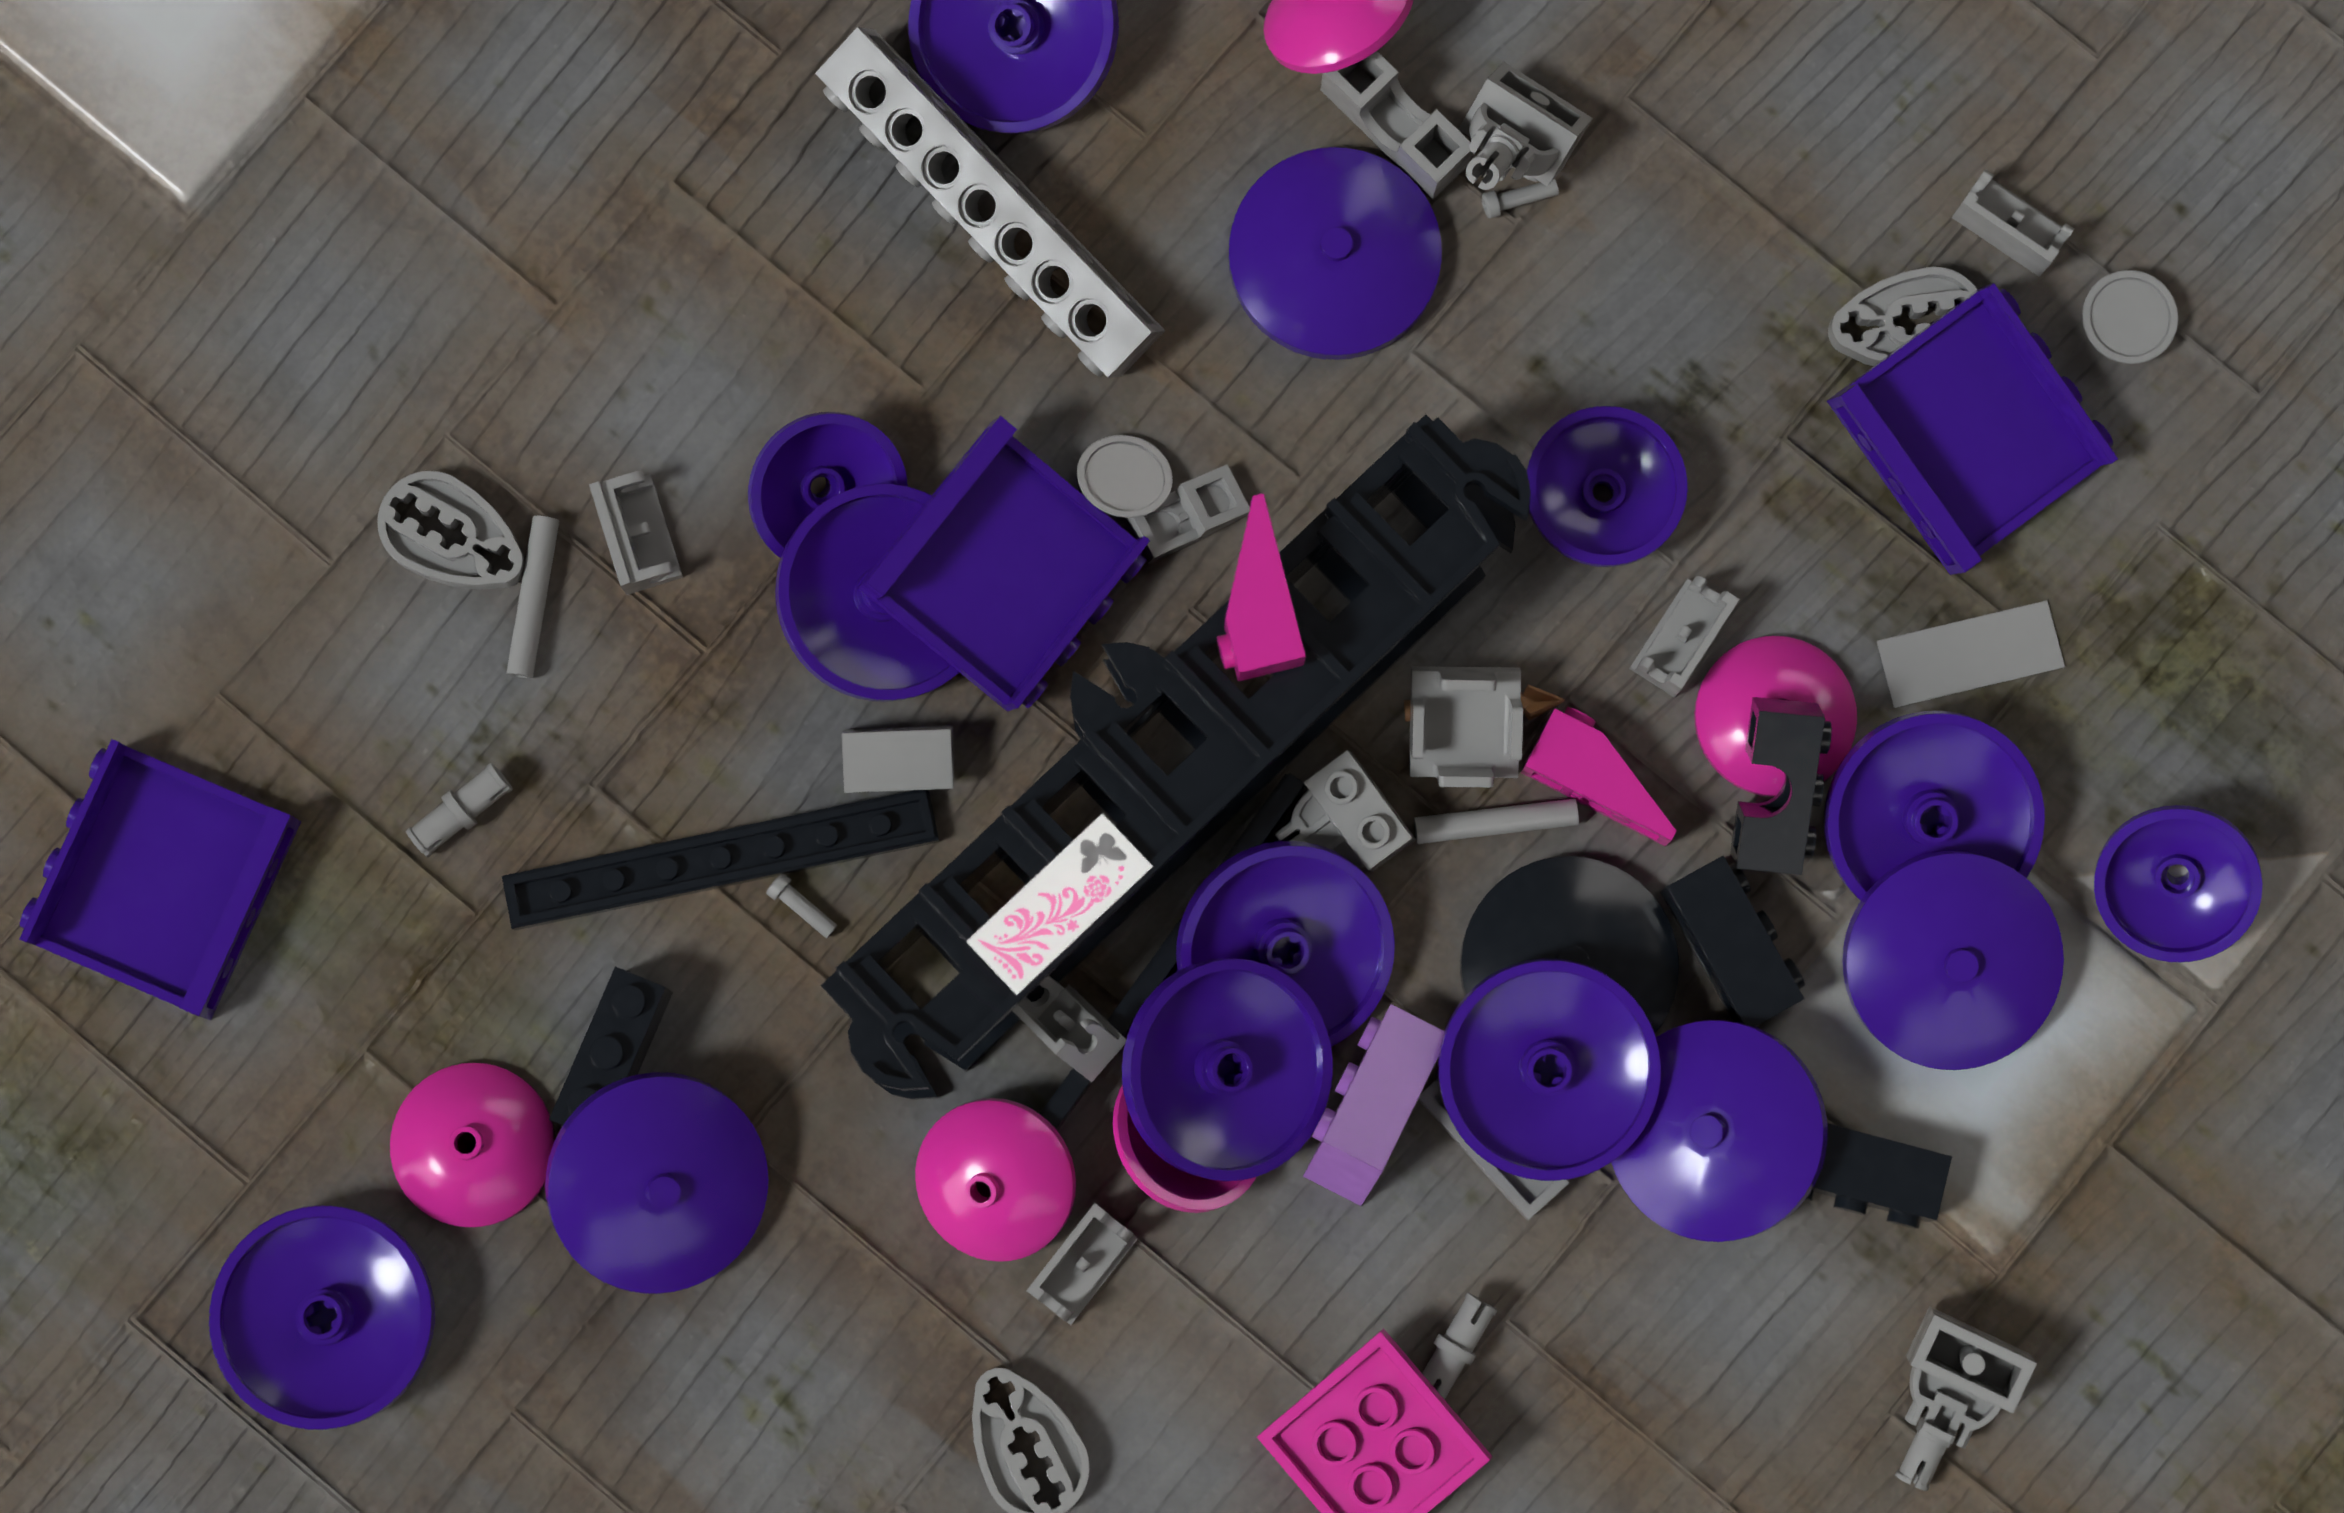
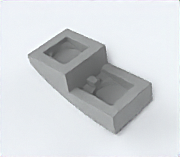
M1228 464L1182 483L1176 491L1169 494L1166 501L1155 511L1140 517L1126 518L1136 539L1145 536L1150 540L1142 551L1148 564L1240 520L1249 514L1250 507Z

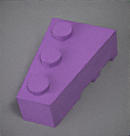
M1390 1004L1381 1021L1371 1017L1357 1046L1365 1049L1366 1052L1359 1066L1349 1062L1335 1089V1092L1343 1095V1098L1336 1111L1326 1107L1312 1135L1320 1143L1303 1177L1362 1206L1383 1172L1439 1057L1440 1045L1444 1035L1443 1030Z

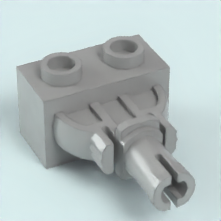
M1503 61L1485 81L1458 129L1469 136L1471 141L1469 149L1472 153L1475 154L1479 149L1482 150L1468 163L1466 177L1474 184L1480 176H1483L1484 179L1478 188L1489 190L1499 181H1503L1508 172L1514 167L1515 171L1511 176L1514 180L1524 177L1530 181L1541 182L1548 187L1564 168L1593 118Z
M1349 750L1345 751L1304 782L1309 790L1298 800L1293 810L1291 821L1275 832L1279 841H1284L1299 831L1300 834L1290 841L1308 842L1323 846L1344 856L1359 869L1366 867L1368 871L1372 872L1416 840L1359 760Z
M1930 1306L1906 1354L1912 1366L1909 1382L1913 1402L1905 1420L1915 1426L1918 1422V1426L1916 1428L1917 1433L1901 1467L1895 1474L1897 1478L1910 1485L1916 1473L1913 1480L1914 1486L1926 1492L1930 1487L1929 1484L1946 1449L1950 1447L1953 1441L1957 1446L1965 1449L1973 1431L1991 1422L2000 1412L2001 1408L2014 1413L2037 1365L2031 1354ZM1926 1406L1925 1412H1924V1414H1923V1416H1922V1415H1921V1414H1922V1411H1923L1924 1407ZM1962 1423V1425H1961V1427H1960V1429H1959V1431H1958V1434H1957V1436H1956V1438H1955V1434H1956V1432H1957V1430H1958L1960 1424Z

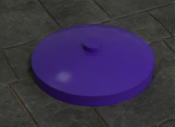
M911 0L908 34L913 61L920 77L964 122L988 131L1024 134L1044 130L1065 121L1083 108L1096 94L1114 60L1119 34V16L1116 0Z
M1340 147L1318 148L1304 151L1279 162L1265 172L1248 190L1235 214L1231 228L1228 257L1229 270L1234 290L1244 311L1252 322L1273 341L1291 351L1308 357L1328 360L1352 359L1366 356L1391 345L1408 332L1420 319L1429 305L1439 278L1442 245L1438 222L1431 205L1417 184L1401 169L1381 157L1361 150Z
M896 484L865 485L841 492L814 509L799 524L782 553L776 576L775 599L777 614L784 636L796 657L810 673L832 689L845 695L869 701H901L930 692L945 684L959 673L857 589L932 496L926 492Z
M1936 710L1920 711L1894 718L1881 724L1858 741L1840 763L1832 779L1824 811V833L1831 861L1844 884L1860 901L1874 883L1896 866L1912 858L1940 851H1966L1981 854L2006 864L2027 878L2038 857L2045 825L2044 802L2038 779L2032 766L2019 748L2004 734L1976 718L1960 713Z
M1270 842L1251 847L1227 859L1214 869L1197 888L1186 907L1178 931L1176 946L1177 970L1179 971L1204 960L1216 958L1251 960L1271 966L1293 979L1309 995L1324 1020L1332 1047L1356 1031L1367 1020L1381 1000L1388 985L1394 962V930L1391 916L1380 892L1373 882L1347 858L1333 850L1308 842Z
M1940 851L1912 858L1896 866L1883 875L1867 891L1856 907L1846 931L1842 957L1843 977L1850 1002L1857 1016L1868 1031L1889 1050L1906 1060L1929 1068L1940 1070L1971 1069L1996 1062L2008 1056L2026 1043L2042 1026L2060 990L2064 966L2061 932L2051 907L2039 890L2022 874L2006 864L1981 854L1966 851Z
M1216 958L1189 965L1177 971L1156 987L1140 1007L1131 1024L1122 1060V1084L1127 1109L1137 1131L1146 1144L1160 1158L1173 1167L1191 1175L1219 1181H1240L1254 1178L1272 1171L1294 1156L1309 1140L1325 1111L1333 1075V1057L1328 1031L1318 1008L1309 995L1293 979L1271 966L1251 960Z
M1534 959L1515 963L1498 970L1478 983L1463 998L1452 1014L1444 1031L1438 1059V1077L1443 1103L1450 1120L1466 1144L1476 1154L1500 1170L1515 1176L1540 1181H1559L1585 1176L1603 1168L1621 1156L1636 1141L1647 1125L1655 1108L1661 1080V1062L1656 1036L1647 1016L1636 1000L1619 983L1601 971L1582 963L1563 959Z
M1720 1020L1698 1021L1680 1025L1656 1037L1660 1053L1661 1080L1655 1108L1647 1125L1636 1141L1621 1156L1611 1162L1622 1188L1631 1201L1652 1221L1677 1235L1708 1242L1734 1241L1760 1234L1778 1225L1788 1218L1807 1198L1819 1177L1826 1155L1828 1141L1826 1110L1820 1090L1811 1072L1794 1051L1781 1040L1768 1032L1747 1024Z
M669 1072L643 1073L615 1081L598 1090L578 1106L566 1120L556 1137L548 1159L545 1179L546 1202L552 1224L561 1242L579 1265L591 1275L614 1287L631 1292H675L690 1288L715 1276L734 1261L747 1246L761 1221L765 1209L769 1180L768 1165L763 1145L753 1124L736 1103L722 1091L702 1080L683 1074Z
M311 1206L287 1211L271 1218L251 1231L236 1246L224 1263L213 1289L209 1309V1330L213 1352L222 1374L235 1393L245 1403L265 1417L284 1425L309 1430H325L357 1424L377 1415L392 1405L406 1392L422 1369L430 1350L435 1327V1304L431 1283L425 1267L411 1245L397 1231L378 1218L361 1211L336 1206Z

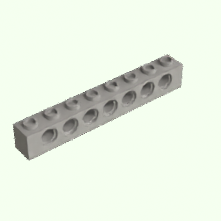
M857 27L815 73L826 84V87L823 89L825 96L840 110L847 112L850 109L863 123L859 127L863 136L881 150L886 147L899 160L895 167L909 183L915 187H919L922 184L935 198L932 206L937 213L952 225L958 222L972 236L968 240L971 248L985 261L992 263L995 260L1008 274L1004 278L1006 284L1022 299L1028 301L1031 298L1045 312L1041 319L1053 333L1062 339L1068 336L1081 349L1078 358L1092 373L1099 377L1105 374L1108 378L1123 376L1165 332L1161 325L875 29ZM880 79L885 85L886 96L884 101L876 107L870 100L869 90L872 83ZM916 116L922 124V135L919 141L913 145L906 137L905 128L907 122ZM952 154L958 161L959 172L957 177L949 183L944 178L941 167L945 157ZM986 191L993 196L996 203L995 212L987 221L981 217L978 211L979 198ZM1022 229L1026 230L1032 239L1031 252L1024 259L1016 253L1014 248V239ZM1058 267L1064 269L1069 277L1068 290L1061 297L1052 290L1050 284L1051 275ZM1094 305L1099 306L1106 316L1105 328L1098 335L1093 333L1087 324L1088 312Z

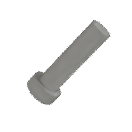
M1554 179L1548 187L1539 182L1500 194L1489 191L1482 194V205L1486 216L1491 219L1500 216L1502 210L1559 195V189Z
M784 873L779 875L769 886L766 894L774 901L779 898L827 939L838 925L790 885L792 880Z

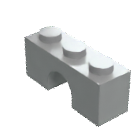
M1378 51L1349 67L1323 73L1320 90L1432 200L1471 161L1473 155L1469 149L1471 142L1437 109L1432 114L1421 109L1398 81L1399 72Z

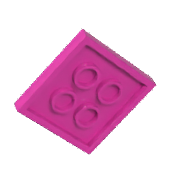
M1384 1328L1257 1436L1259 1441L1320 1513H1428L1493 1457Z

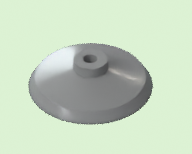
M2122 270L2103 277L2091 288L2083 306V325L2090 342L2104 356L2121 363L2137 364L2156 358L2171 344L2178 327V310L2171 292L2157 278L2141 271Z
M1112 435L1101 438L1092 443L1083 452L1077 466V480L1084 496L1096 508L1113 516L1133 518L1147 515L1158 509L1171 492L1173 476L1167 459L1154 445L1138 437Z

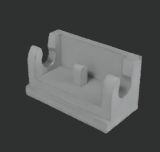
M1985 169L1951 218L2040 277L2060 252V248L2072 234L2074 228L2067 223L2061 226L1992 179L1994 174Z
M636 471L602 482L598 481L589 484L618 581L626 595L683 578L651 474L644 476L642 471Z
M1696 576L1693 581L1690 579L1685 581L1629 668L1674 698L1681 691L1740 600L1728 591H1724L1721 594L1713 591L1706 585L1708 583L1707 580L1701 576Z
M953 725L845 729L842 732L844 793L954 788Z
M1047 976L1039 984L1041 987H1044L1042 997L1034 1002L1025 997L1012 1011L1058 1057L1090 1082H1093L1125 1045L1126 1038L1072 986L1068 984L1064 988L1052 977Z
M1094 1203L1026 1291L1052 1310L1062 1320L1072 1325L1135 1244L1138 1237Z

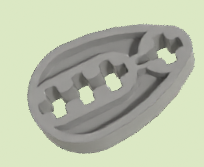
M1926 267L1902 272L1875 283L1858 293L1834 315L1829 324L1828 337L1830 343L1838 352L1863 364L1875 366L1930 325L1929 323H1920L1916 325L1911 335H1906L1904 327H1895L1893 323L1900 317L1902 310L1908 312L1910 319L1922 318L1928 311V307H1933L1936 315L1943 316L1955 304L1962 302L1977 291V289L1966 277L1948 268ZM1849 317H1855V322L1858 326H1879V328H1872L1863 332L1859 342H1853L1851 334L1841 332V328L1845 327Z
M421 471L399 480L384 496L378 512L379 536L386 551L405 569L434 582L452 587L476 590L509 588L522 579L526 558L513 532L485 499L457 478L438 471ZM413 498L417 499L415 507L423 515L431 517L436 511H439L438 519L448 529L454 530L459 524H462L461 532L467 538L463 546L454 543L449 550L445 549L447 541L440 533L431 530L427 533L426 537L422 536L424 528L417 520L407 517L403 523H399L401 515L395 510L396 505L399 502L409 504ZM483 549L499 556L504 553L505 549L509 550L508 558L514 565L509 572L500 569L496 575H492L493 566L482 555L478 554L477 550Z
M994 1368L982 1374L975 1386L972 1411L973 1437L979 1466L992 1497L1008 1513L1067 1512L1082 1496L1090 1471L1087 1448L1073 1423L1052 1398L1034 1383L1007 1368ZM998 1377L1001 1383L1009 1381L1013 1383L1016 1391L1009 1395V1401L1015 1414L1014 1420L1008 1418L1005 1410L1002 1409L998 1402L988 1404L985 1400L984 1394L991 1390L990 1379ZM1022 1426L1026 1433L1036 1431L1039 1434L1040 1441L1034 1445V1451L1039 1458L1050 1457L1053 1465L1046 1470L1047 1477L1051 1483L1061 1481L1065 1487V1490L1059 1494L1061 1504L1058 1507L1052 1508L1047 1501L1038 1504L1035 1500L1034 1494L1041 1489L1040 1483L1035 1476L1027 1479L1024 1477L1021 1469L1028 1465V1459L1022 1451L1013 1454L1009 1447V1444L1016 1439L1014 1429Z

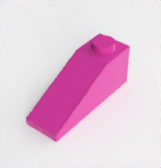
M1264 493L1252 496L1225 618L1224 628L1226 634L1217 636L1224 669L1235 667L1238 681L1303 666L1306 658Z
M1567 707L1564 713L1554 708L1521 773L1571 799L1575 798L1577 802L1663 846L1669 844L1676 833V829L1604 733L1593 728L1596 721L1574 708Z

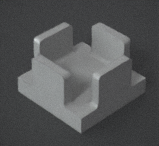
M1411 666L1410 777H1436L1440 787L1482 788L1493 787L1494 778H1518L1519 760H1522L1523 740L1520 668Z

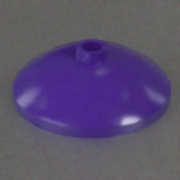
M1589 407L1560 419L1538 441L1526 470L1531 490L1529 514L1537 530L1558 552L1574 561L1590 566H1624L1639 561L1655 552L1668 540L1676 529L1687 501L1688 483L1686 468L1673 440L1651 419L1621 407ZM1599 485L1606 486L1611 491V500L1607 502L1597 501L1593 496V488Z
M819 412L798 418L785 425L768 440L753 465L748 485V505L754 527L765 545L781 558L785 546L795 529L814 509L841 492L865 485L896 484L908 487L902 458L891 440L882 431L857 416L841 412ZM818 477H825L826 486L823 491L816 494L812 493L811 484L813 480Z
M2172 805L2153 808L2123 823L2103 846L2094 874L2096 904L2109 930L2123 944L2135 952L2166 962L2198 961L2226 950L2237 942L2251 926L2257 915L2262 898L2263 883L2260 863L2254 848L2246 836L2235 825L2220 815L2192 806ZM2178 864L2185 866L2188 872L2182 877H2174L2169 874L2168 869Z

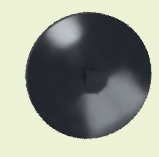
M1577 856L1547 858L1532 862L1507 875L1486 894L1477 906L1468 923L1461 946L1460 977L1464 996L1486 977L1512 964L1534 959L1570 960L1595 968L1619 983L1642 1008L1652 1026L1654 1034L1661 1027L1670 1011L1678 985L1679 955L1677 943L1668 917L1659 902L1650 891L1630 874L1613 865L1591 858Z

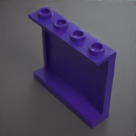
M1995 283L1982 287L1827 400L1829 406L1949 575L1967 572L1982 560L1980 556L2088 475L2099 467L2112 464L2118 460L2110 448L2113 446V440L2107 429L2099 421H2091L2080 405L2083 399L2078 388L2066 376L2060 377L2049 361L2052 355L2047 344L2038 334L2034 332L2029 333L2018 317L2021 311L2016 300L2005 289L2001 288L1999 290Z
M999 416L985 428L857 589L1004 710L1009 712L1019 708L1021 704L1029 708L1041 696L1048 686V683L1042 677L1054 662L1061 667L1074 654L1081 644V641L1075 636L1087 620L1095 625L1108 611L1114 602L1108 594L1120 579L1127 584L1146 562V558L1140 553L1150 540L1145 536L1135 539L1107 514L1092 505L1082 493L1013 437L1017 429L1002 416Z
M111 739L108 748L100 749L91 764L89 777L93 780L84 799L78 798L69 811L66 827L70 830L61 849L55 848L46 861L43 877L47 878L38 899L33 897L22 913L20 927L24 930L19 939L178 1006L180 1009L194 1015L212 1020L302 821L285 812L258 803Z

